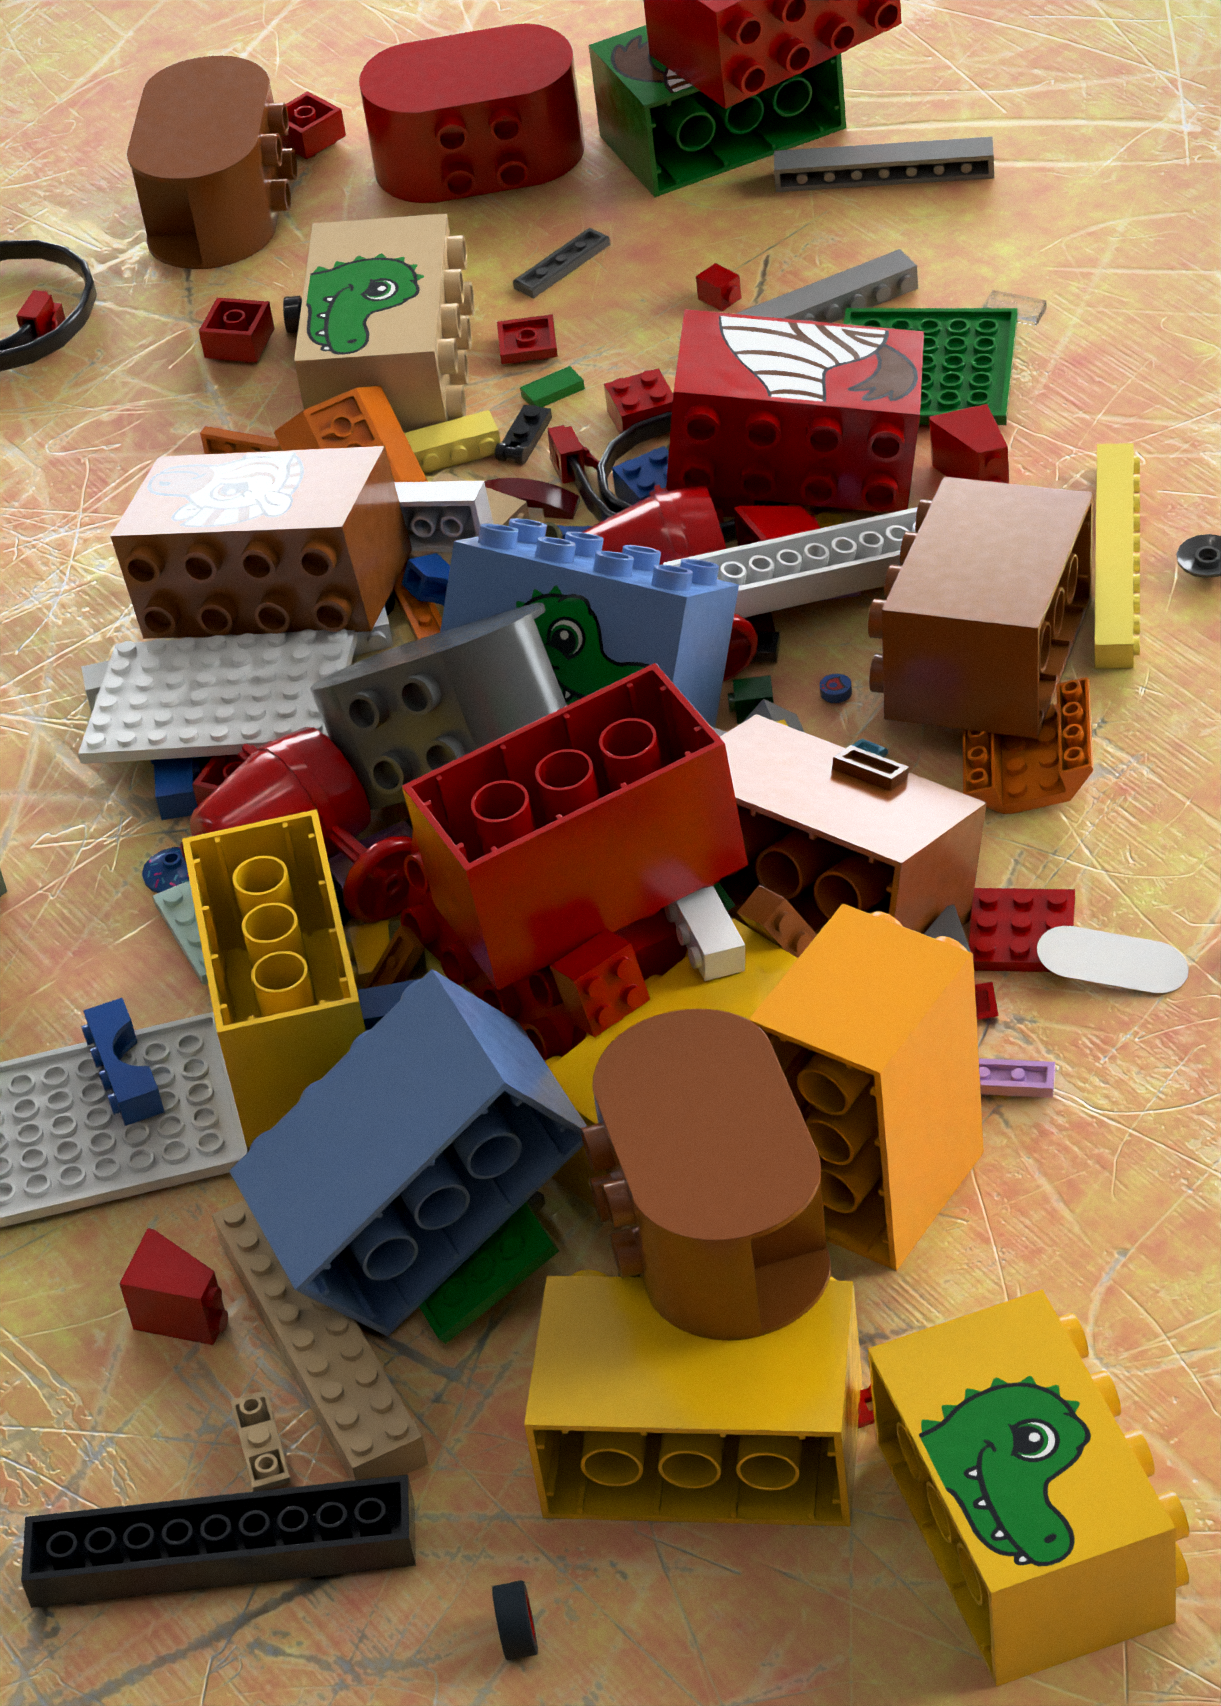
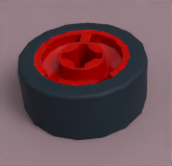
M520 1580L493 1586L492 1594L495 1616L505 1659L513 1660L537 1655V1639L525 1582Z

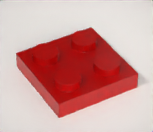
M553 314L497 322L501 364H517L523 361L546 360L558 357Z

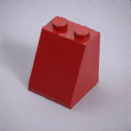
M987 404L929 417L932 465L936 470L946 477L1009 484L1008 446Z
M738 506L734 508L738 546L821 528L817 519L813 515H809L802 506Z
M147 1228L119 1283L133 1330L214 1345L219 1333L226 1329L228 1323V1312L224 1308L222 1290L218 1286L215 1272L155 1229Z

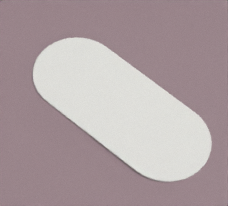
M1058 926L1045 932L1037 945L1038 957L1042 964L1051 972L1067 978L1151 993H1168L1181 987L1188 977L1189 969L1185 957L1173 946L1159 941L1075 926Z

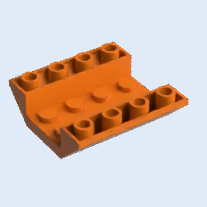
M381 386L360 387L301 411L274 431L282 451L385 446L394 482H428Z
M1084 677L1056 684L1057 704L1050 705L1038 738L963 729V793L987 802L986 808L1002 814H1014L1071 801L1093 772L1089 678Z

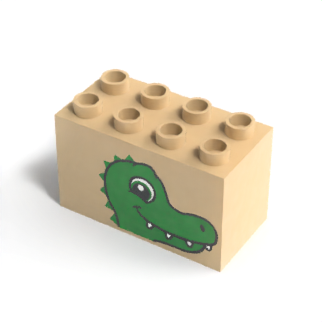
M447 213L312 223L294 357L304 410L355 388L381 386L404 433L466 416V400L463 385L469 382L466 350L471 349L472 346L469 316L474 315V293L472 282H463L462 270L467 269L464 235H450Z

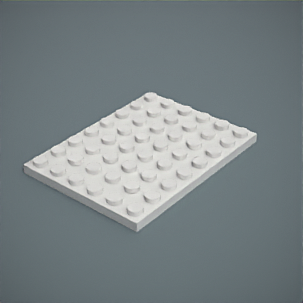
M306 629L299 632H283L279 634L245 633L238 636L215 635L207 638L185 637L177 640L155 639L146 642L125 641L116 643L78 753L81 764L238 755V753L243 751L242 746L246 743L249 746L254 745L258 749L269 741H274L279 737L304 727H314L329 738L310 687L321 679L351 665L358 639L355 630L345 629L338 632Z
M213 1012L134 1030L138 1043L125 1053L121 1061L133 1066H150L165 1113L127 1126L124 1125L120 1113L114 1115L107 1097V1095L112 1094V1090L104 1091L98 1073L104 1069L103 1067H95L90 1048L95 1047L94 1043L87 1045L86 1042L0 1062V1228L229 1173L248 1153L222 1054Z

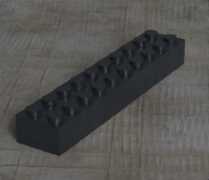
M408 1475L27 1516L25 1517L21 1582L30 1607L34 1608L416 1566L415 1506Z

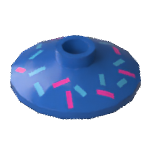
M180 847L161 850L151 856L145 863L142 876L145 885L153 892L160 893L189 881L187 864L182 856Z

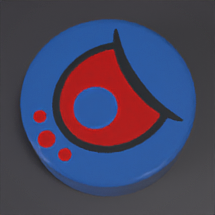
M830 674L820 681V695L827 702L841 703L849 699L852 694L851 680L846 675Z

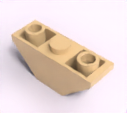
M267 1390L230 1400L253 1492L291 1482Z

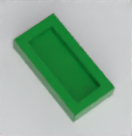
M570 366L520 387L521 397L530 406L535 405L538 407H545L585 389L584 380Z

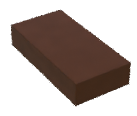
M852 745L833 757V770L889 791L908 779V766Z

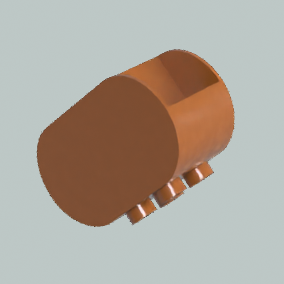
M234 56L198 57L175 63L160 70L144 86L127 150V158L132 168L147 234L148 249L152 256L162 263L186 269H209L244 260L260 251L273 238L279 212L290 211L291 190L289 181L297 179V157L295 149L283 148L281 136L288 135V110L285 103H274L268 74L258 64Z
M713 1009L671 1011L645 1019L625 1030L605 1049L595 1068L593 1094L598 1123L581 1128L582 1141L592 1172L606 1169V1174L589 1178L590 1190L600 1222L610 1220L614 1229L623 1228L621 1231L609 1234L613 1256L621 1278L640 1274L650 1303L660 1316L678 1329L699 1337L715 1340L750 1339L772 1333L793 1323L806 1314L825 1292L830 1279L831 1264L826 1240L819 1154L770 1040L763 1030L750 1020L730 1012Z

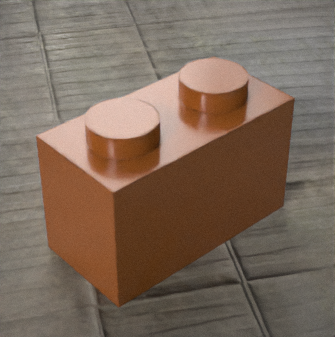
M758 885L737 912L753 931L797 958L800 957L817 936L784 897Z

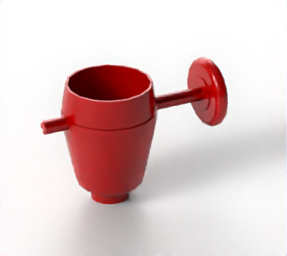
M660 485L654 486L655 490L649 493L650 497L583 531V533L604 538L602 551L622 553L624 545H636L659 550L661 552L659 565H663L664 562L726 549L718 517L706 486L668 491L666 487L661 488ZM735 613L723 681L736 677L747 668L757 652L758 635L748 620Z
M304 727L279 737L274 741H269L258 749L254 745L244 744L242 746L243 751L238 753V757L243 763L199 804L190 817L191 835L197 836L317 809L328 860L341 851L354 863L348 872L343 886L344 905L351 917L366 924L375 923L396 917L408 907L409 883L404 872V860L408 855H411L412 838L408 836L387 837L374 843L368 849L356 839L371 822L370 805L365 791L353 768L341 751L325 734L314 727ZM181 842L180 850L186 862L183 842Z

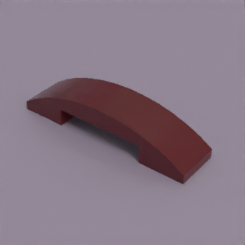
M498 478L484 481L485 487L527 502V507L543 508L544 518L573 520L580 502L579 495L542 481L523 478Z

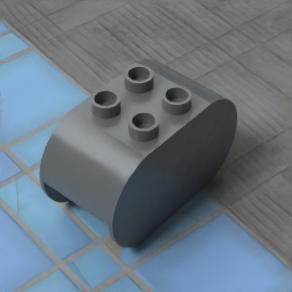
M543 603L522 606L391 648L343 668L310 687L329 738L353 768L365 791L370 810L406 801L402 785L567 706L534 621L535 618L545 612L546 609Z

